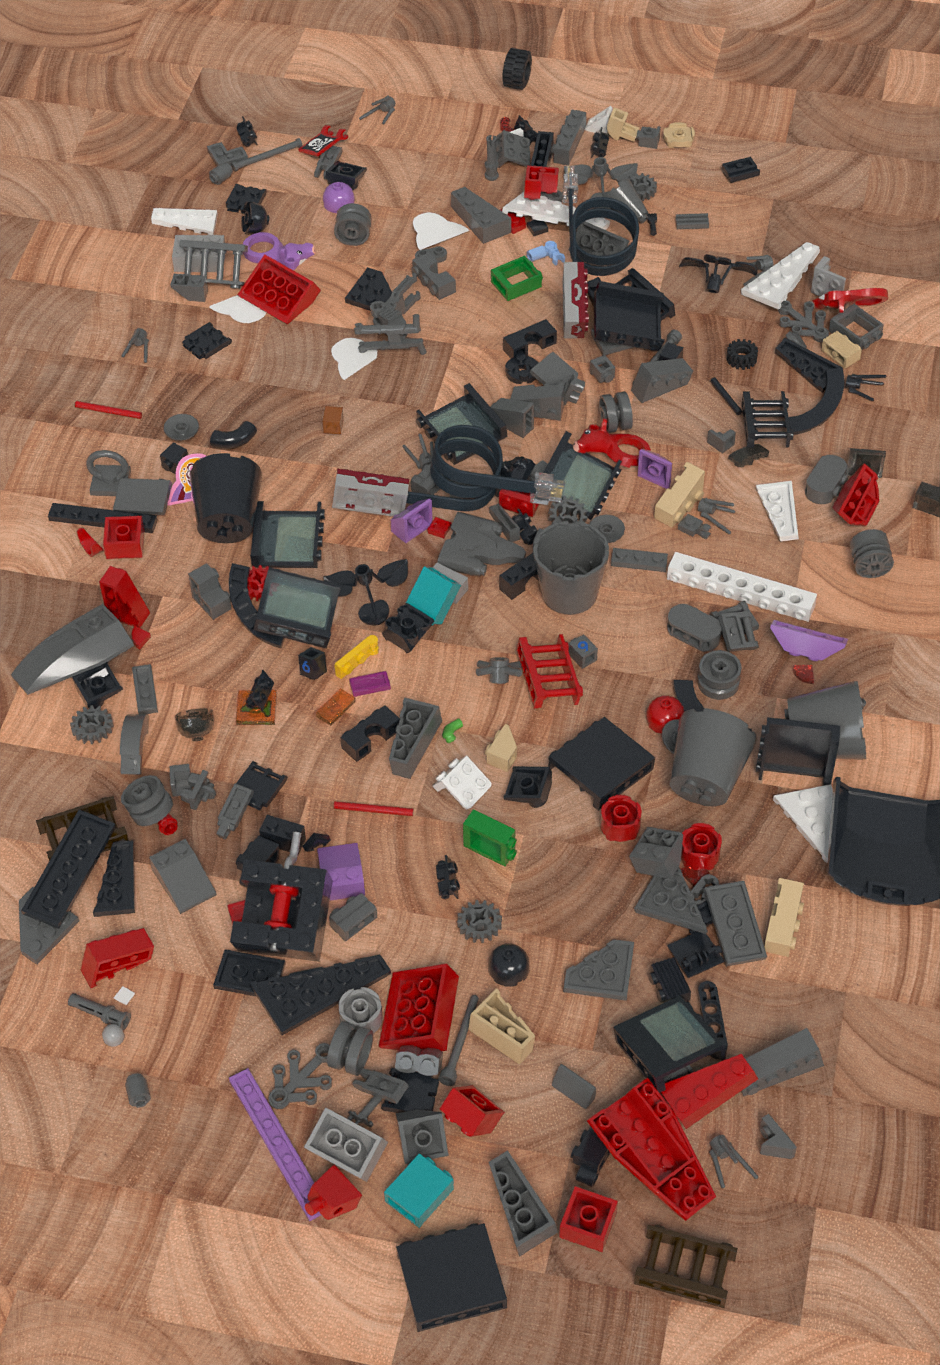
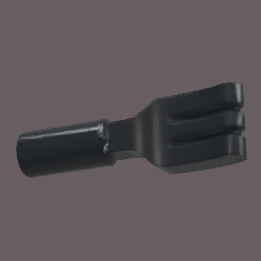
M648 213L647 221L650 224V234L655 236L657 234L655 224L657 222V213Z

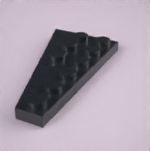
M379 954L356 959L350 963H337L331 967H318L294 972L284 977H270L268 980L260 982L256 980L249 982L280 1034L284 1035L339 1004L342 995L353 988L357 990L361 989V987L367 988L391 975V970Z

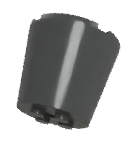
M563 521L546 527L536 537L533 548L543 600L549 608L558 613L567 615L582 613L591 608L596 602L609 557L607 539L597 528L584 522L575 524Z
M858 681L787 698L788 709H784L785 719L839 725L840 740L836 759L866 760V744L862 734L864 724Z
M704 708L703 712H696L695 709L685 711L681 715L678 725L670 777L671 789L680 797L704 806H720L725 804L757 741L755 732H751L748 729V724L741 719L719 710Z

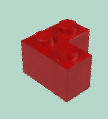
M527 165L524 198L535 200L540 199L541 192L548 194L557 193L559 168Z

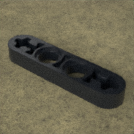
M704 981L698 987L701 1016L707 1026L716 1025L720 1028V1031L715 1033V1035L719 1039H723L728 1049L717 987L711 981ZM704 989H708L711 992L709 1000H707V994L704 992ZM711 1006L717 1012L715 1014H708L705 1008ZM715 1053L710 1055L714 1059H719Z

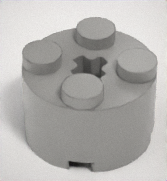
M361 987V989L357 990L353 988L345 992L339 1001L340 1023L345 1021L354 1024L356 1031L363 1027L372 1030L374 1034L380 1028L383 1019L382 1005L378 994L366 987Z

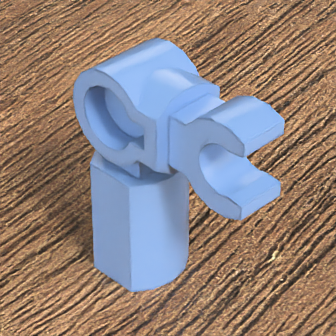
M547 241L545 246H539L527 251V258L531 262L546 256L552 258V263L555 266L558 263V259L562 263L565 262L564 254L559 253L557 244L554 241Z

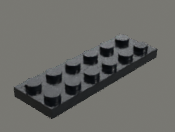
M78 810L23 906L22 914L59 929L116 828L115 823Z

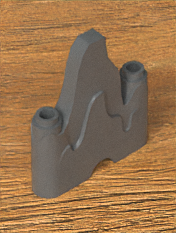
M457 512L451 525V530L453 531L451 539H447L444 542L437 563L459 573L481 577V575L485 576L487 565L485 564L518 563L526 558V551L516 543L500 537L503 525H500V523Z

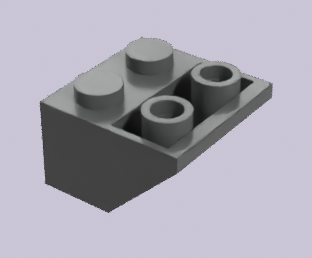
M647 827L629 856L636 872L672 879L681 863L683 834L682 832Z

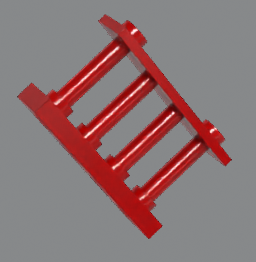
M559 634L557 644L531 646L528 643L527 637H519L516 651L533 707L542 708L543 701L546 698L572 696L574 705H578L580 697L583 696V688L579 685L568 652V642H565L563 634ZM558 652L560 658L536 661V659H533L532 654ZM562 666L564 671L562 674L540 675L537 672V668ZM567 681L569 688L545 690V688H542L541 683Z

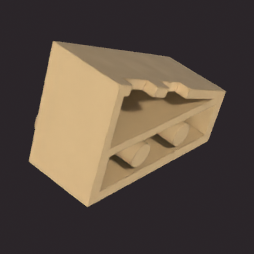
M689 462L685 463V471L682 475L675 477L676 483L672 489L668 488L655 505L654 518L670 527H673L677 522L679 523L686 512H690L694 504L700 501L704 495L705 471Z
M779 878L765 941L766 952L789 957L790 949H795L797 938L793 937V933L799 930L800 920H797V915H802L804 903L800 902L804 883Z
M496 988L471 1013L468 1030L520 1065L533 1051L535 1035L524 1021L515 1015L511 1010L512 1006L502 999L499 990Z

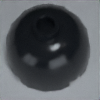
M247 201L244 204L242 211H245V216L241 217L242 231L250 235L262 232L266 225L269 224V215H267L265 208L255 202Z
M505 943L495 948L488 960L489 975L494 978L497 984L505 987L518 985V982L527 979L530 971L529 957L526 951L512 943Z

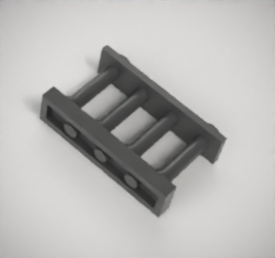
M180 240L179 246L184 247L186 251L184 274L191 275L192 251H194V248H197L202 252L200 275L207 278L208 253H210V250H217L216 279H207V283L228 284L230 288L240 289V285L243 286L245 282L239 281L241 255H243V252L248 253L247 245ZM227 251H233L234 254L233 281L223 280L224 257Z

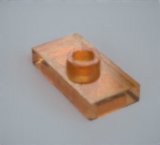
M340 688L316 712V717L332 726L356 702V698Z

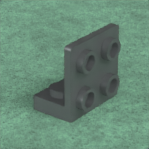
M505 130L496 136L498 168L508 160L526 167L531 165L530 140L528 138Z

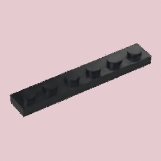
M52 503L48 514L49 521L104 527L105 517L142 516L145 533H153L158 521L157 515Z

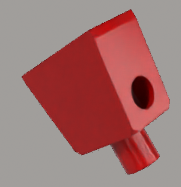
M333 1165L311 1186L307 1196L309 1202L305 1204V1210L310 1216L319 1212L326 1220H330L356 1209L362 1194Z

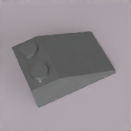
M186 839L149 857L153 873L180 914L217 895Z

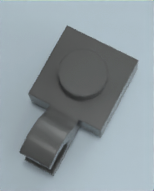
M687 514L678 524V530L692 537L698 534L702 538L707 539L711 535L708 532L711 526L703 524L702 520L690 514Z

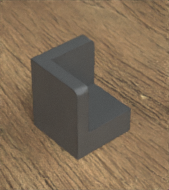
M711 429L708 431L707 443L723 454L735 445L736 432L730 429L722 434L721 432L716 433Z
M190 765L169 766L173 797L181 796L183 788L192 790V786L188 785V779L191 774Z

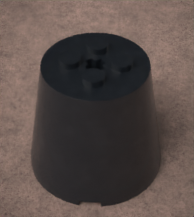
M230 453L212 454L200 458L193 464L189 474L199 534L203 538L216 543H236L246 539L252 533L262 482L260 467L247 457H230Z

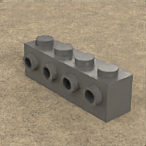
M571 110L570 114L566 116L565 125L561 127V134H558L556 144H553L552 147L554 163L570 165L585 131L587 112Z

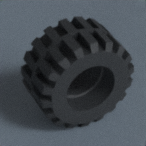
M510 48L504 61L502 73L503 85L505 87L520 90L526 87L532 66L530 51Z

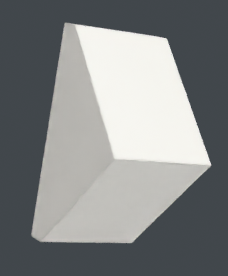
M609 106L590 118L585 130L595 133L599 132L600 128L603 127L602 132L609 134L607 124L613 108Z

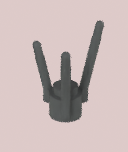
M387 95L385 98L373 102L372 106L380 105L368 111L359 119L362 120L378 109H381L384 112H388L382 124H385L390 115L395 111V100Z
M768 254L747 257V260H757L751 264L756 265L762 272L749 279L743 285L746 286L773 267L772 257Z
M141 328L135 329L121 357H125L133 344L136 346L144 344V362L147 363L149 339H147V332Z
M420 433L418 436L423 453L420 454L419 461L406 445L402 447L416 463L418 469H423L426 464L429 465L432 461L434 446L433 442H430L429 454Z
M702 498L698 505V511L702 512L700 516L708 519L726 533L731 534L730 530L709 516V514H714L716 509L735 513L733 509L719 506H734V503Z
M725 1135L716 1136L710 1141L712 1150L709 1151V1154L713 1159L721 1188H725L717 1157L724 1159L729 1156L735 1164L739 1161L754 1179H758V1175L734 1149L731 1142H728Z

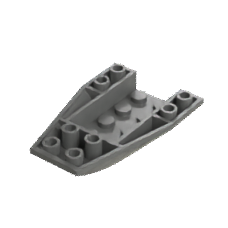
M101 604L47 637L20 662L11 676L24 692L29 695L109 662L114 657L133 647L134 644L120 621Z

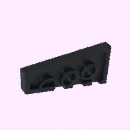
M784 338L775 348L777 355L822 393L826 388V369L842 368L787 338Z
M133 840L112 843L107 861V869L103 875V883L97 896L98 901L93 910L94 917L135 913Z

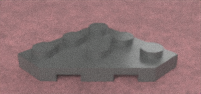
M32 887L19 900L20 950L22 955L38 965L79 922V918L69 911L61 927L58 929L23 915L21 910L34 889Z
M613 939L603 949L596 950L575 967L571 966L566 970L563 992L627 1001L634 942Z

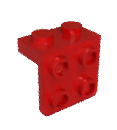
M501 489L499 492V505L503 509L519 513L517 510L519 509L522 514L527 513L528 516L533 517L544 495Z

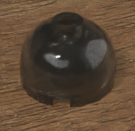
M208 708L186 710V715L182 716L181 712L175 715L177 730L182 736L192 738V741L203 740V736L208 735L213 729V710L211 709L208 712Z

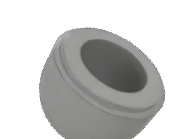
M117 1024L107 1025L102 1032L103 1041L111 1047L120 1045L124 1040L123 1029Z

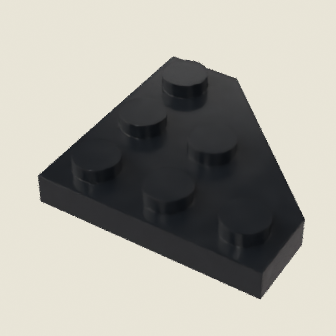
M367 267L345 297V303L371 311L370 305L373 302L382 301L385 303L391 297L392 291L381 271Z

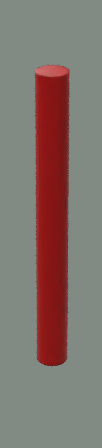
M81 401L75 402L76 408L137 419L142 418V412Z
M334 801V809L403 816H413L414 808Z

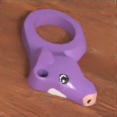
M266 232L252 234L243 242V245L248 246V253L243 252L247 260L259 263L265 254L292 270H295L297 266L316 253L313 244L288 243L284 246L276 236ZM258 242H268L273 245L271 250L264 253H257L250 249L253 244Z

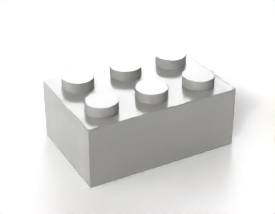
M175 235L172 253L174 272H184L186 251L184 247L179 246L180 240L225 243L224 235ZM194 248V251H192L191 272H201L202 252L197 248ZM210 250V253H208L207 272H217V250Z
M325 1107L304 1148L367 1182L388 1142Z

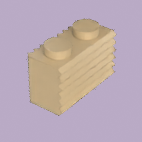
M836 331L823 339L822 352L844 369L860 360L862 349L858 344L852 343L846 335Z

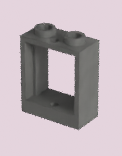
M853 304L846 308L844 313H839L831 318L829 332L833 334L838 331L842 335H846L852 343L858 344L863 350L868 348L873 342L881 339L884 324ZM856 322L866 329L868 333L860 338L846 328V326Z

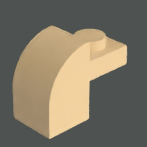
M615 107L607 124L609 135L617 141L619 137L634 142L639 127L626 123L628 112Z

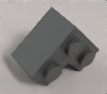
M206 563L188 573L192 598L213 620L231 610L230 594L221 589L218 582L219 574L215 568H211Z

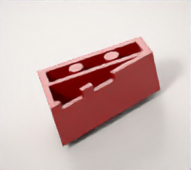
M109 566L99 581L104 606L121 623L141 628L150 614L149 609L127 571Z
M144 928L91 941L86 944L80 970L91 989L97 986L96 982L106 977L110 980L115 977L114 973L124 968L128 971L151 960L154 945Z

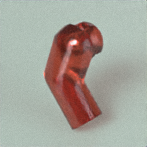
M501 118V131L511 132L515 129L509 126V122H511L509 118Z

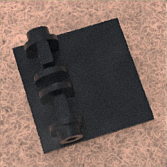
M701 932L693 933L667 945L687 978L724 963L720 955L722 953L721 947L719 945L715 946L708 935Z

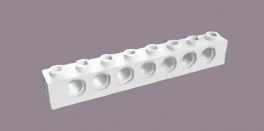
M675 552L668 566L667 580L737 601H746L747 604L809 622L815 608L816 593Z

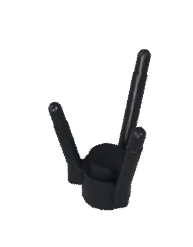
M848 374L845 388L849 389V393H855L865 399L874 401V398L856 389H860L861 383L884 385L883 382L862 379L886 378L887 376L880 374Z

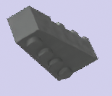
M466 187L451 192V208L483 244L511 233V217Z
M507 1150L491 1160L489 1165L520 1257L558 1233L555 1221Z

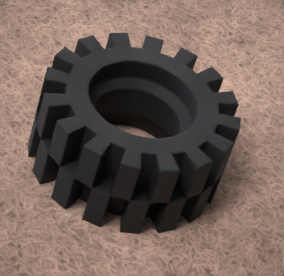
M737 339V342L734 340L727 348L726 360L728 364H731L732 368L736 366L738 370L739 367L742 370H745V367L750 369V366L754 367L757 363L758 347L755 346L754 342L751 344L750 340L746 342V339H743V341Z

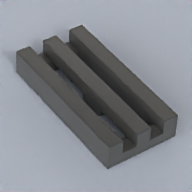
M708 213L676 214L677 229L709 228Z

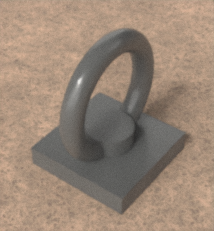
M109 450L95 451L86 460V467L90 474L93 475L90 486L91 496H116L120 478L130 479L131 467L126 459L116 452ZM108 457L116 460L120 465H95L94 467L93 462L97 458Z

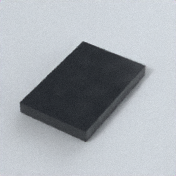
M225 949L213 987L218 990L256 996L249 982L256 980L257 982L265 981L275 976L276 978L282 977L286 962L285 960Z

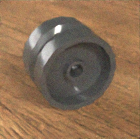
M349 203L339 208L334 226L336 238L349 246H357L366 242L370 234L372 222L369 210L362 205Z
M626 391L615 393L614 398L611 394L601 395L599 398V411L601 421L602 419H607V432H616L618 427L621 430L632 429V408Z
M717 650L705 654L699 664L697 683L700 691L707 697L717 700L728 699L734 696L740 684L742 669L740 660L728 651Z
M149 775L136 779L126 787L121 795L122 804L129 812L133 821L139 826H149L159 822L166 817L173 806L171 796L157 776Z
M342 1021L337 1027L327 1056L328 1067L341 1070L345 1066L346 1073L359 1076L360 1071L365 1067L373 1043V1031L363 1027L356 1031L354 1024Z

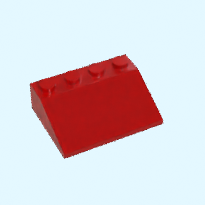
M264 254L237 296L288 325L314 302L321 289L313 281Z
M447 963L392 973L379 1041L380 1048L399 1050L402 1046L413 1045L420 1049L435 1048L447 1051L459 976Z

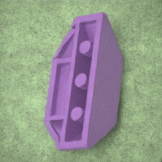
M774 620L770 627L784 651L789 652L793 656H806L812 661L823 660L845 648L848 642L847 638Z

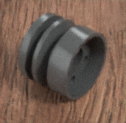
M870 529L859 532L851 539L850 550L858 575L864 578H877L885 575L893 568L894 559L886 533L881 530Z

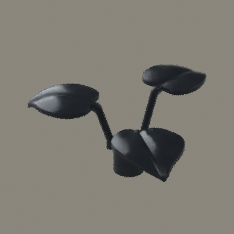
M711 254L704 255L706 262L715 263L714 274L710 276L709 264L701 259L685 257L679 265V268L686 266L704 267L706 271V291L711 293H719L720 285H723L731 268L749 272L755 276L758 273L757 267L751 263L739 261L731 263V260L726 257H716ZM718 264L729 265L721 279L720 275L717 274Z
M403 559L383 566L377 575L368 565L360 564L355 568L356 574L345 570L323 576L324 582L341 586L338 595L340 597L351 594L353 587L357 586V582L365 586L371 603L364 604L359 609V618L365 624L376 626L386 621L390 611L386 601L378 600L374 602L369 584L374 577L380 583L386 582L388 586L401 585L408 577V560Z

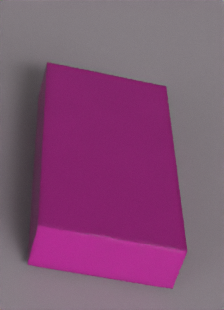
M386 671L349 678L353 697L391 690Z

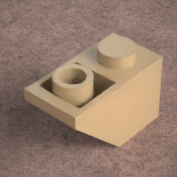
M507 724L497 731L493 743L489 744L485 751L487 764L506 772L509 771L517 759V746Z

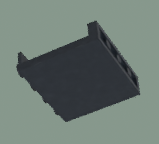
M599 281L594 291V340L659 351L665 342V339H661L660 306L664 299V293Z
M603 717L599 721L593 722L585 731H581L573 740L567 741L559 750L553 751L549 756L548 767L553 769L556 766L594 798L593 807L599 811L610 797L622 794L650 773L654 768L655 757L606 717Z
M767 717L766 725H762L756 764L759 780H762L763 771L821 777L823 778L822 786L830 785L839 746L840 726Z
M485 1223L470 1224L464 1229H451L441 1235H428L422 1240L415 1242L405 1241L396 1246L397 1258L401 1265L417 1332L507 1308V1297Z

